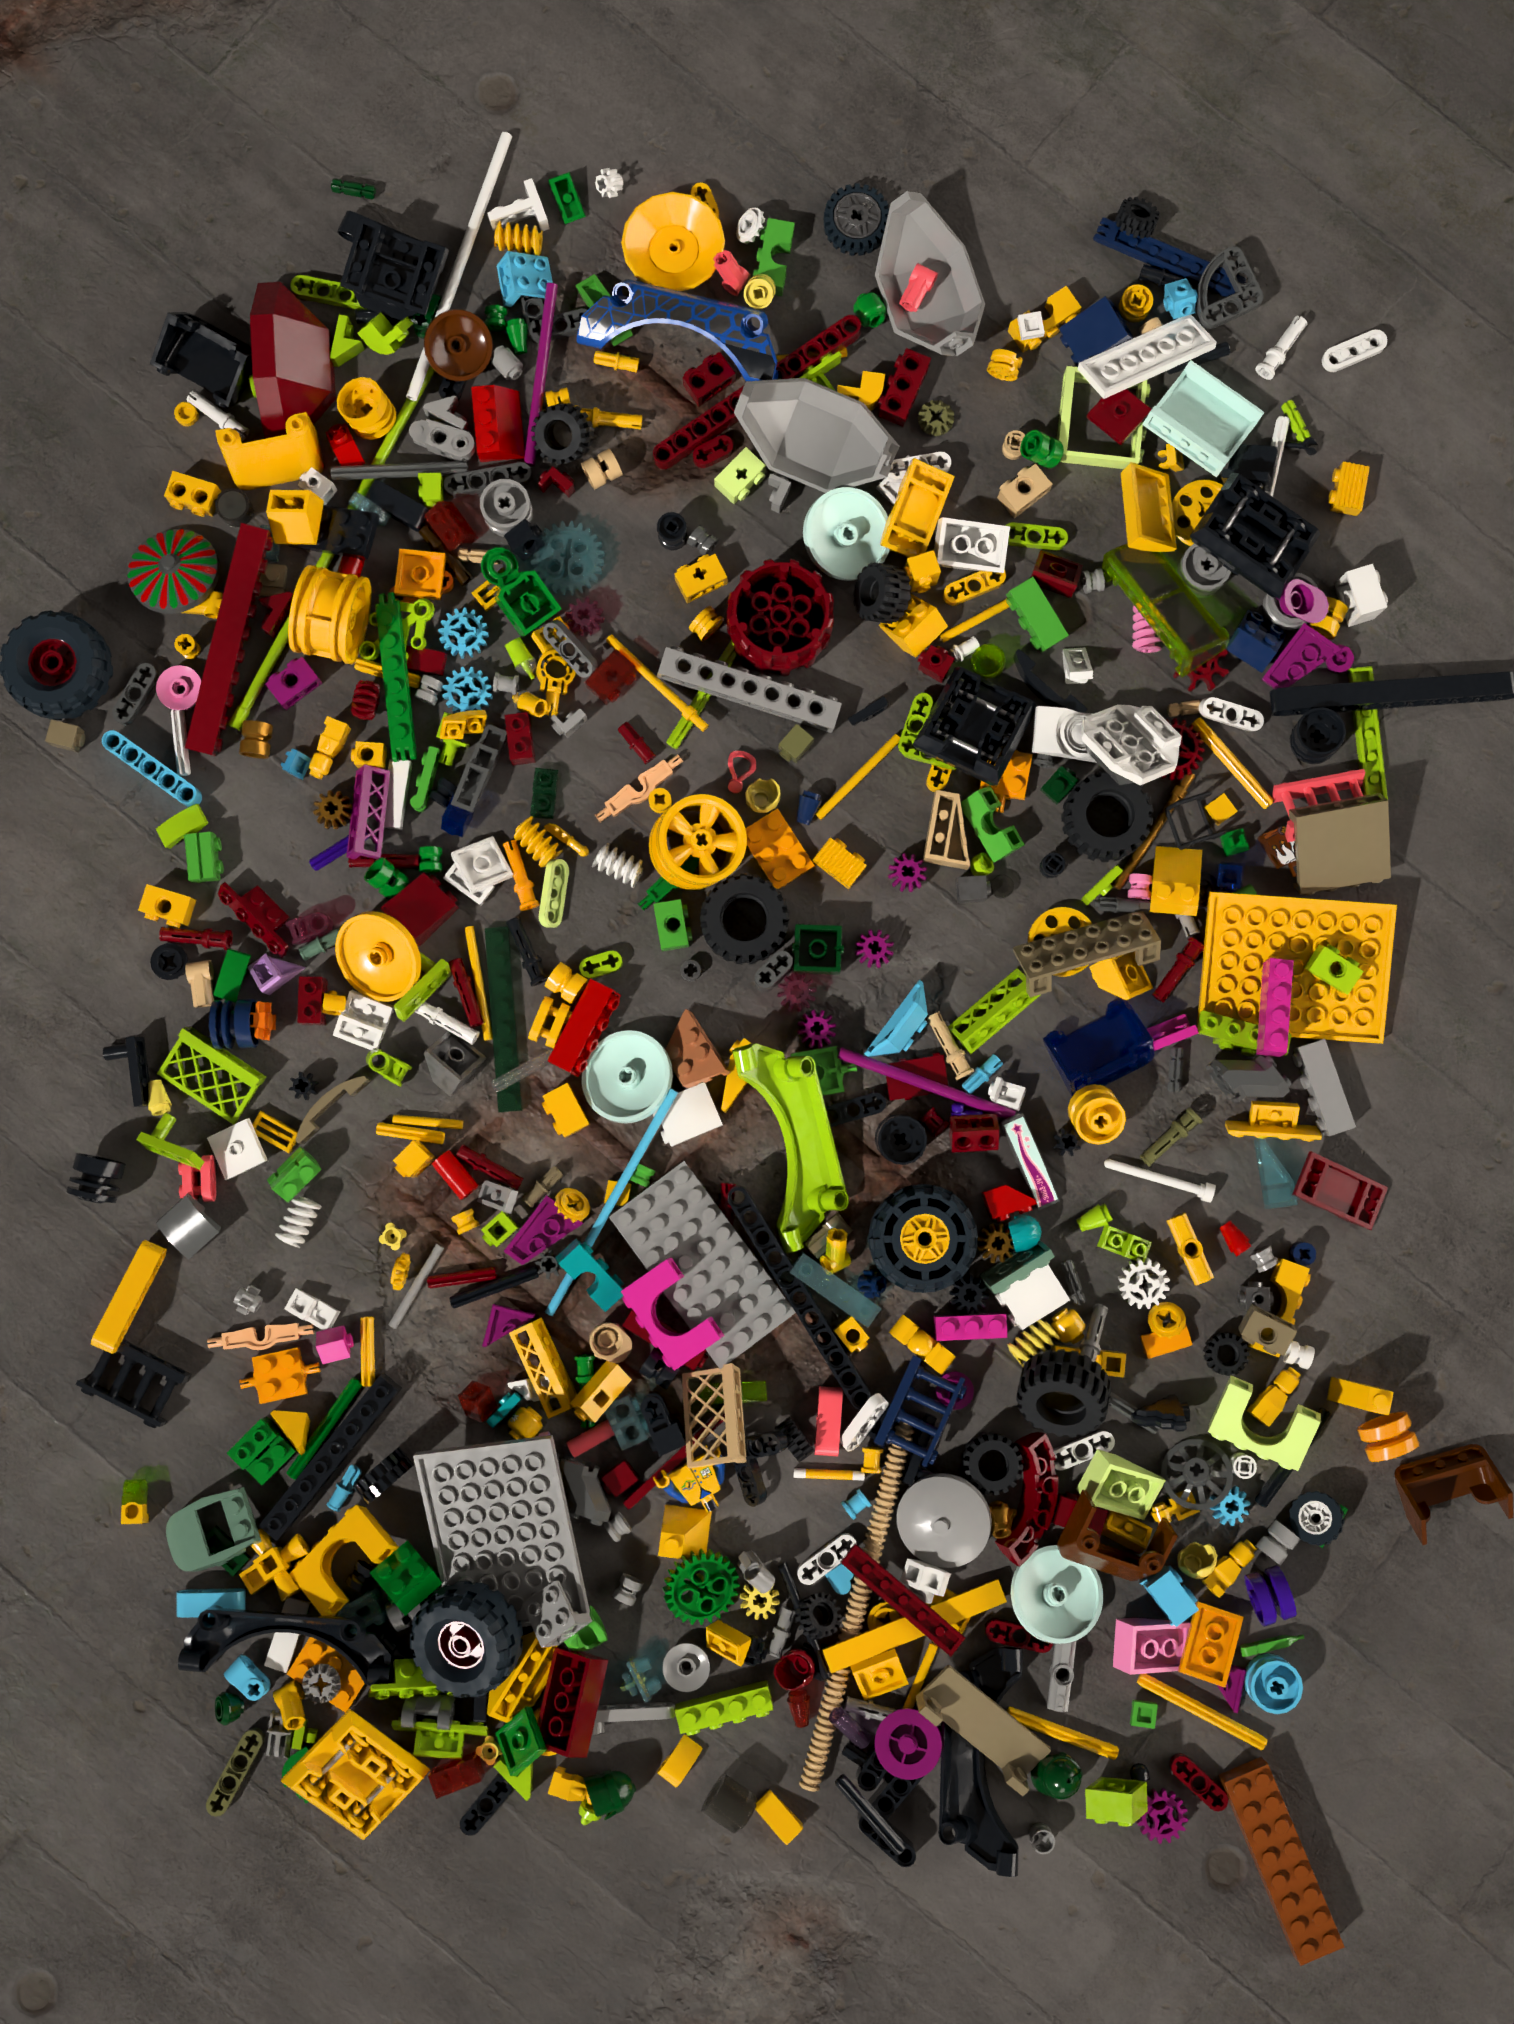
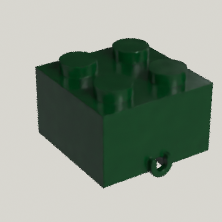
M795 924L794 943H792V952H794L793 973L840 975L841 954L844 953V945H841L842 926Z

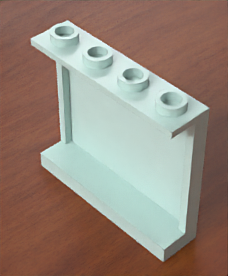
M1190 360L1163 398L1150 411L1142 425L1217 477L1258 423L1264 411Z

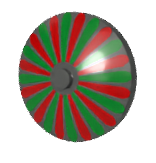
M184 529L167 530L151 536L136 549L128 565L127 578L131 591L146 608L165 614L180 613L198 606L213 592L220 576V562L213 546L202 535Z

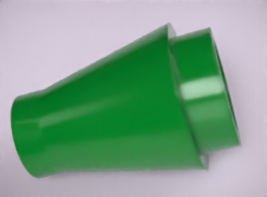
M522 318L508 320L507 327L505 328L515 355L528 352V325L525 324V320Z

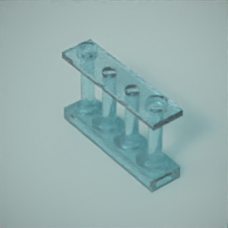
M801 1252L793 1263L794 1267L790 1271L792 1275L867 1328L882 1309L805 1253Z

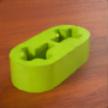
M607 951L583 959L579 969L585 978L594 979L618 971L622 967L623 960L618 952ZM610 955L619 959L613 968L610 964L602 965L603 962L609 960ZM591 962L592 965L600 964V967L593 969V974H589L588 971L584 972V968L587 967L586 963Z

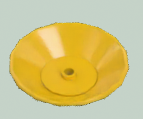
M668 192L654 195L634 209L624 225L621 244L625 262L638 280L676 291H685L696 288L713 275L716 270L713 258L717 253L724 251L725 237L721 221L709 205L693 195ZM671 247L678 248L676 251L670 250Z

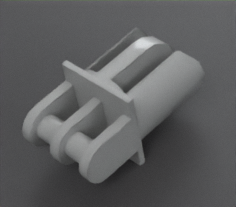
M272 1710L267 1730L269 1736L266 1756H271L274 1748V1756L280 1757L285 1740L284 1758H289L294 1730H287L283 1725L281 1713H276L275 1710ZM275 1720L280 1721V1724L274 1725Z

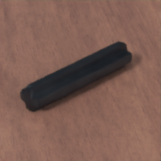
M1227 342L1217 344L1215 349L1191 360L1200 365L1230 354V345ZM1189 361L1167 370V373L1171 375L1183 371Z

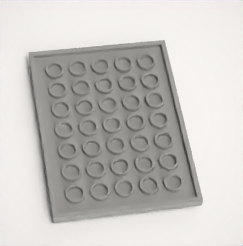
M553 1435L420 1451L413 1455L439 1575L443 1583L442 1587L453 1585L457 1581H471L473 1585L476 1582L487 1584L490 1590H498L505 1596L503 1599L509 1605L512 1604L517 1611L516 1619L520 1620L522 1627L531 1626V1623L523 1608V1603L553 1581L559 1580L573 1612H578V1614L589 1613L590 1615Z

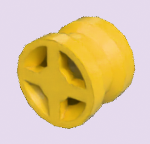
M656 788L649 794V805L654 812L662 814L671 807V795L666 789Z
M473 1208L451 1218L457 1224L458 1235L480 1226L479 1221L475 1220L473 1216Z

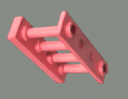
M1349 770L1343 773L1274 785L1272 793L1273 803L1283 801L1289 816V809H1295L1293 799L1305 797L1308 805L1311 806L1318 804L1315 795L1328 793L1331 802L1341 800L1338 791L1351 789L1354 798L1363 796L1360 787L1363 784L1365 770ZM1291 819L1287 822L1285 832L1287 842L1295 841L1294 823Z

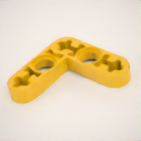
M1004 570V573H995L996 575L1000 574L998 582L995 579H990L992 572L979 571L952 582L944 589L943 599L948 605L955 606L988 593L1003 585L1006 579V572ZM971 580H977L981 588L978 591H972L969 589L968 583ZM961 585H964V591L957 595V599H954L953 596H948L950 590L953 589L954 592H958L962 589Z

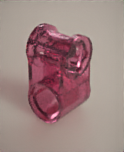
M320 912L295 918L285 923L293 939L291 941L292 946L307 943L317 936L321 937L330 933L333 929L332 919ZM324 918L325 925L322 929L318 930L316 922L318 919Z

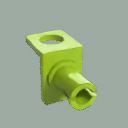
M444 712L443 717L451 715V713ZM442 720L436 735L438 738H440ZM443 739L445 744L438 762L452 766L457 748L460 746L469 748L470 744L456 739Z

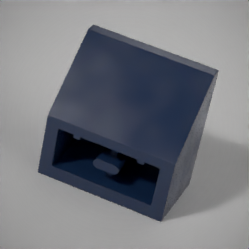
M1248 609L1228 639L1224 649L1262 673L1278 652L1286 633L1279 626L1264 620L1263 616Z

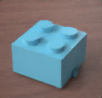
M1164 1565L1160 1572L1139 1580V1583L1145 1587L1164 1615L1171 1621V1626L1175 1625L1177 1627L1199 1610L1195 1605L1198 1600L1190 1589H1187L1185 1585L1181 1586L1182 1578L1170 1565L1168 1567Z

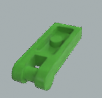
M429 746L428 752L425 751L422 757L424 768L422 774L419 773L417 776L416 787H418V791L410 799L411 806L417 812H424L428 806L430 798L428 795L432 790L439 764L438 760L441 756V751L436 747Z

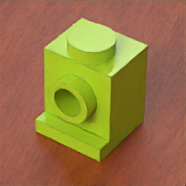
M418 473V479L421 483L419 485V499L423 500L424 506L429 510L444 507V479L441 473Z
M501 1211L481 1229L484 1233L482 1238L489 1246L495 1245L499 1247L520 1227L506 1212ZM497 1226L503 1227V1234L498 1235L495 1229Z

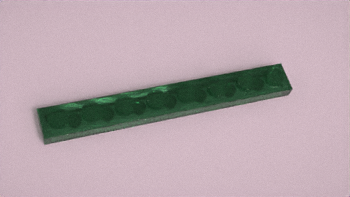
M509 927L485 928L498 1112L523 1111Z

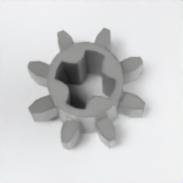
M252 1285L248 1286L247 1289L241 1287L233 1303L238 1305L236 1311L244 1315H248L250 1311L256 1313L263 1301V1297L259 1296L261 1290Z

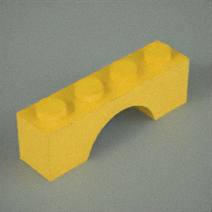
M1278 1258L1279 1263L1275 1265L1270 1278L1281 1295V1306L1276 1316L1295 1324L1293 1316L1295 1310H1298L1302 1304L1303 1297L1301 1293L1303 1287H1307L1310 1281V1274H1308L1310 1268ZM1264 1328L1260 1334L1268 1336L1272 1333L1273 1329ZM1256 1342L1255 1344L1248 1343L1247 1345L1248 1347L1270 1354L1263 1349L1264 1346Z

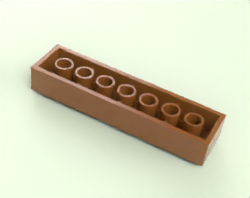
M1259 1757L1219 1774V1779L1228 1796L1229 1803L1291 1952L1299 1965L1302 1966L1344 1948L1345 1946L1268 1763L1262 1757Z

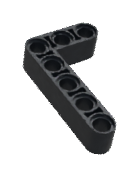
M890 1774L869 1798L868 1802L906 1845V1849H909L911 1853L907 1857L896 1855L870 1825L862 1822L864 1817L859 1812L857 1816L860 1830L898 1865L910 1867L916 1860L914 1845L887 1819L923 1777L905 1780L906 1784L904 1787L896 1788L894 1783L900 1778ZM883 1797L891 1800L887 1806H880L878 1802Z

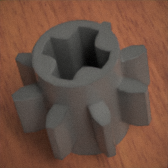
M553 1250L549 1251L548 1256L541 1252L540 1256L543 1259L535 1262L541 1268L538 1274L547 1273V1279L551 1277V1273L559 1276L560 1274L557 1270L559 1267L562 1268L558 1264L556 1256H553ZM552 1258V1262L556 1263V1266L549 1271L548 1266H544V1262Z

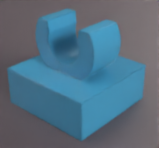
M291 749V751L286 752L288 757L285 763H281V767H283L284 771L303 780L309 768L311 758L298 750Z

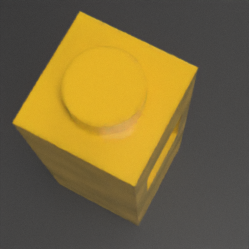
M606 1361L570 1402L576 1409L574 1414L582 1421L589 1420L595 1423L632 1379L618 1364Z

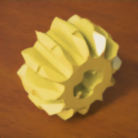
M747 1584L744 1585V1590L747 1593H740V1598L746 1601H743L740 1606L741 1608L749 1607L746 1611L747 1616L755 1612V1620L759 1619V1613L763 1614L764 1619H768L767 1611L772 1614L776 1613V1609L772 1605L780 1604V1600L774 1598L779 1595L778 1590L760 1593L754 1587L751 1588ZM757 1594H760L761 1597H766V1599L764 1598V1603L760 1604L759 1601H754Z

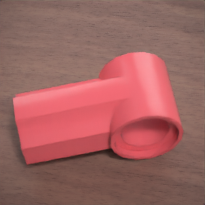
M724 250L717 253L713 258L715 261L714 266L723 278V288L730 294L738 296L751 276L745 268L737 263L730 251Z
M917 263L899 304L909 312H917L926 293L932 289L938 273Z

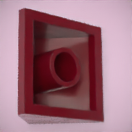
M1040 550L1030 578L1034 577L1039 587L1071 598L1076 590L1083 565Z

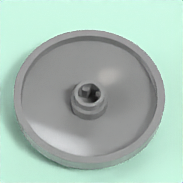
M944 1473L924 1476L909 1486L898 1505L897 1528L900 1537L908 1550L927 1564L942 1568L965 1565L974 1560L983 1551L990 1537L992 1518L987 1501L974 1485L961 1477Z

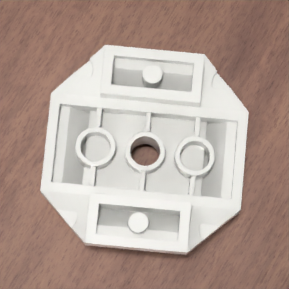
M1115 705L1084 717L1081 723V740L1085 743L1087 752L1118 785L1130 783L1143 785L1174 772L1177 766L1182 736L1152 706H1142L1139 708L1132 705Z

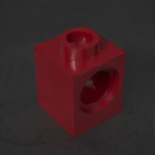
M625 1458L602 1476L601 1479L604 1482L601 1485L609 1495L613 1493L617 1497L637 1482L639 1475Z

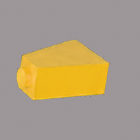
M1331 1377L1327 1400L1389 1416L1394 1392L1367 1384Z

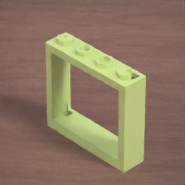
M1066 366L1063 374L1057 440L1062 442L1064 448L1060 462L1125 469L1131 462L1135 464L1142 463L1144 449H1141V441H1144L1146 436V427H1143V422L1132 433L1130 457L1067 451L1074 382L1090 383L1078 371V367ZM1147 380L1129 387L1136 389V397L1143 403H1145L1146 397H1149L1150 384H1147Z

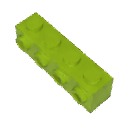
M767 1680L675 1704V1714L680 1734L686 1733L687 1736L700 1732V1729L707 1727L711 1730L718 1729L723 1726V1723L730 1721L741 1723L747 1720L746 1717L753 1715L764 1717L770 1714L769 1711L773 1710V1701Z

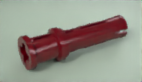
M161 927L159 939L160 941L201 944L206 949L220 947L228 950L232 947L233 934L231 930L222 932L213 931L212 928L199 931Z
M1189 937L1185 948L1181 953H1177L1176 962L1152 993V996L1158 1001L1164 1003L1188 968L1194 967V961L1204 951V945L1198 940Z

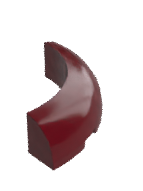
M1043 1432L1030 1433L1014 1442L1023 1459L1021 1460L1023 1464V1491L1017 1509V1516L1012 1522L1011 1535L995 1541L1002 1553L1018 1567L1026 1562L1038 1548L1039 1544L1037 1543L1044 1530H1048L1057 1503L1058 1476L1055 1473L1054 1464L1056 1458L1052 1445L1046 1433Z

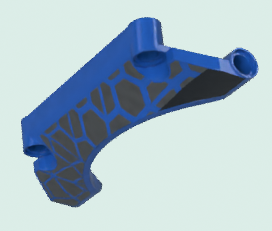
M626 279L614 286L612 297L603 296L581 316L577 333L578 344L602 349L615 336L636 326L652 323L680 325L703 334L721 347L736 364L745 381L778 379V370H776L777 358L769 334L763 333V330L768 325V317L761 310ZM622 286L628 288L629 297L624 296L622 293ZM752 317L759 319L760 328L752 325Z

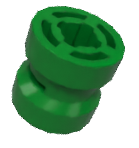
M436 846L420 847L419 855L422 858V862L419 864V871L427 873L442 872V863L440 862L442 848Z

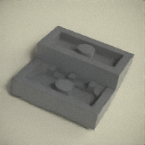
M187 1193L156 1222V1225L168 1241L189 1260L220 1232L221 1226L204 1213L205 1207Z

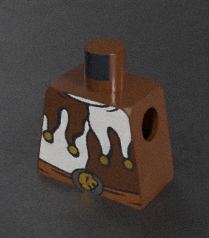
M1287 825L1259 836L1257 839L1274 866L1279 869L1288 865L1293 877H1296L1295 841L1287 842L1285 837Z

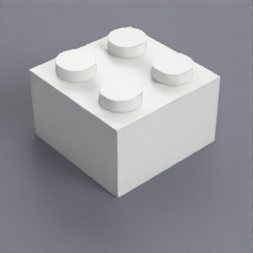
M1373 564L1347 571L1334 584L1339 601L1348 607L1345 615L1348 627L1373 620L1387 608L1388 598L1381 589L1380 574L1374 569Z

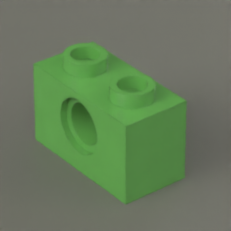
M681 899L653 904L662 952L689 947L688 941L693 939L691 928L686 927L684 920L689 918L687 905H682ZM672 919L680 922V927L675 931L667 928L668 922Z

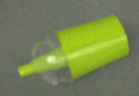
M521 637L507 643L505 648L515 666L516 672L523 676L529 675L531 680L535 679L533 672L536 670V659L531 655Z

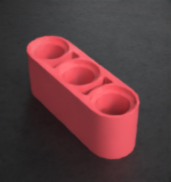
M819 1386L814 1455L838 1457L843 1399L842 1388Z

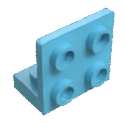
M507 251L496 266L503 305L507 307H512L521 295L545 298L547 283H553L549 260L545 256Z

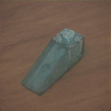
M1255 1139L1254 1145L1264 1208L1273 1209L1298 1205L1297 1200L1299 1198L1292 1195L1295 1189L1293 1179L1264 1139Z

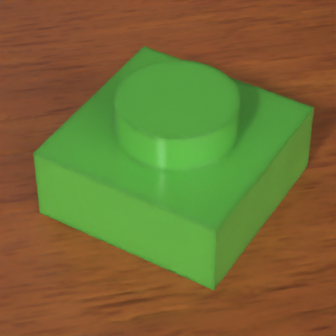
M1133 1699L1130 1716L1131 1726L1155 1729L1158 1704Z

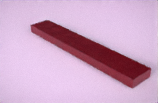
M716 1414L705 1423L707 1426L711 1423ZM719 1419V1421L712 1428V1430L714 1431L723 1422V1420ZM702 1426L692 1436L698 1439L706 1428ZM686 1445L675 1451L624 1500L623 1504L628 1509H631L656 1486L653 1477L656 1479L663 1478L661 1470L668 1474L687 1456Z
M854 1544L840 1561L843 1566L950 1657L966 1638L858 1545Z

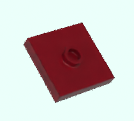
M1125 389L1105 399L1101 398L1089 411L1086 418L1118 444L1122 445L1147 418L1152 409Z

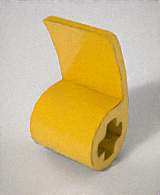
M683 1734L671 1755H668L659 1767L657 1774L674 1787H678L703 1748Z

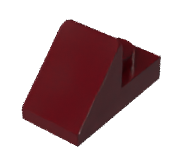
M285 592L258 600L264 607L272 611L264 617L262 622V629L267 635L273 638L276 637L290 613L293 593Z

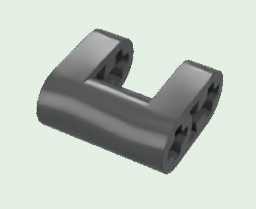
M778 951L757 970L755 986L758 990L769 992L789 974L793 960L788 952ZM778 960L781 961V962H783V961L785 960V961H786V967H784L783 965L780 966V967L777 969V973H776V975H775L774 970H775V969L777 968V966H778V964H777V963H778ZM768 976L769 982L762 983L761 978Z
M423 1694L406 1698L402 1708L401 1727L414 1728L418 1715L438 1716L437 1729L450 1730L455 1714L456 1697L448 1696L447 1694L424 1697Z

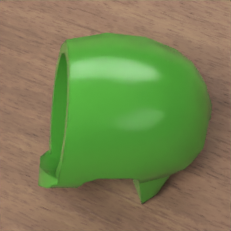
M591 1605L589 1609L592 1622L564 1641L568 1649L572 1651H587L608 1640L603 1622Z

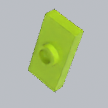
M1118 865L1113 867L1082 897L1084 904L1087 906L1099 894L1102 896L1107 894L1113 888L1110 883L1123 870Z

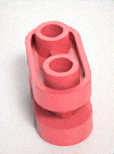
M203 1155L201 1159L204 1161V1164L200 1170L179 1162L178 1171L179 1175H182V1185L179 1186L180 1198L182 1199L188 1193L196 1200L198 1195H202L204 1202H214L217 1193L214 1156ZM197 1172L201 1173V1186H198Z

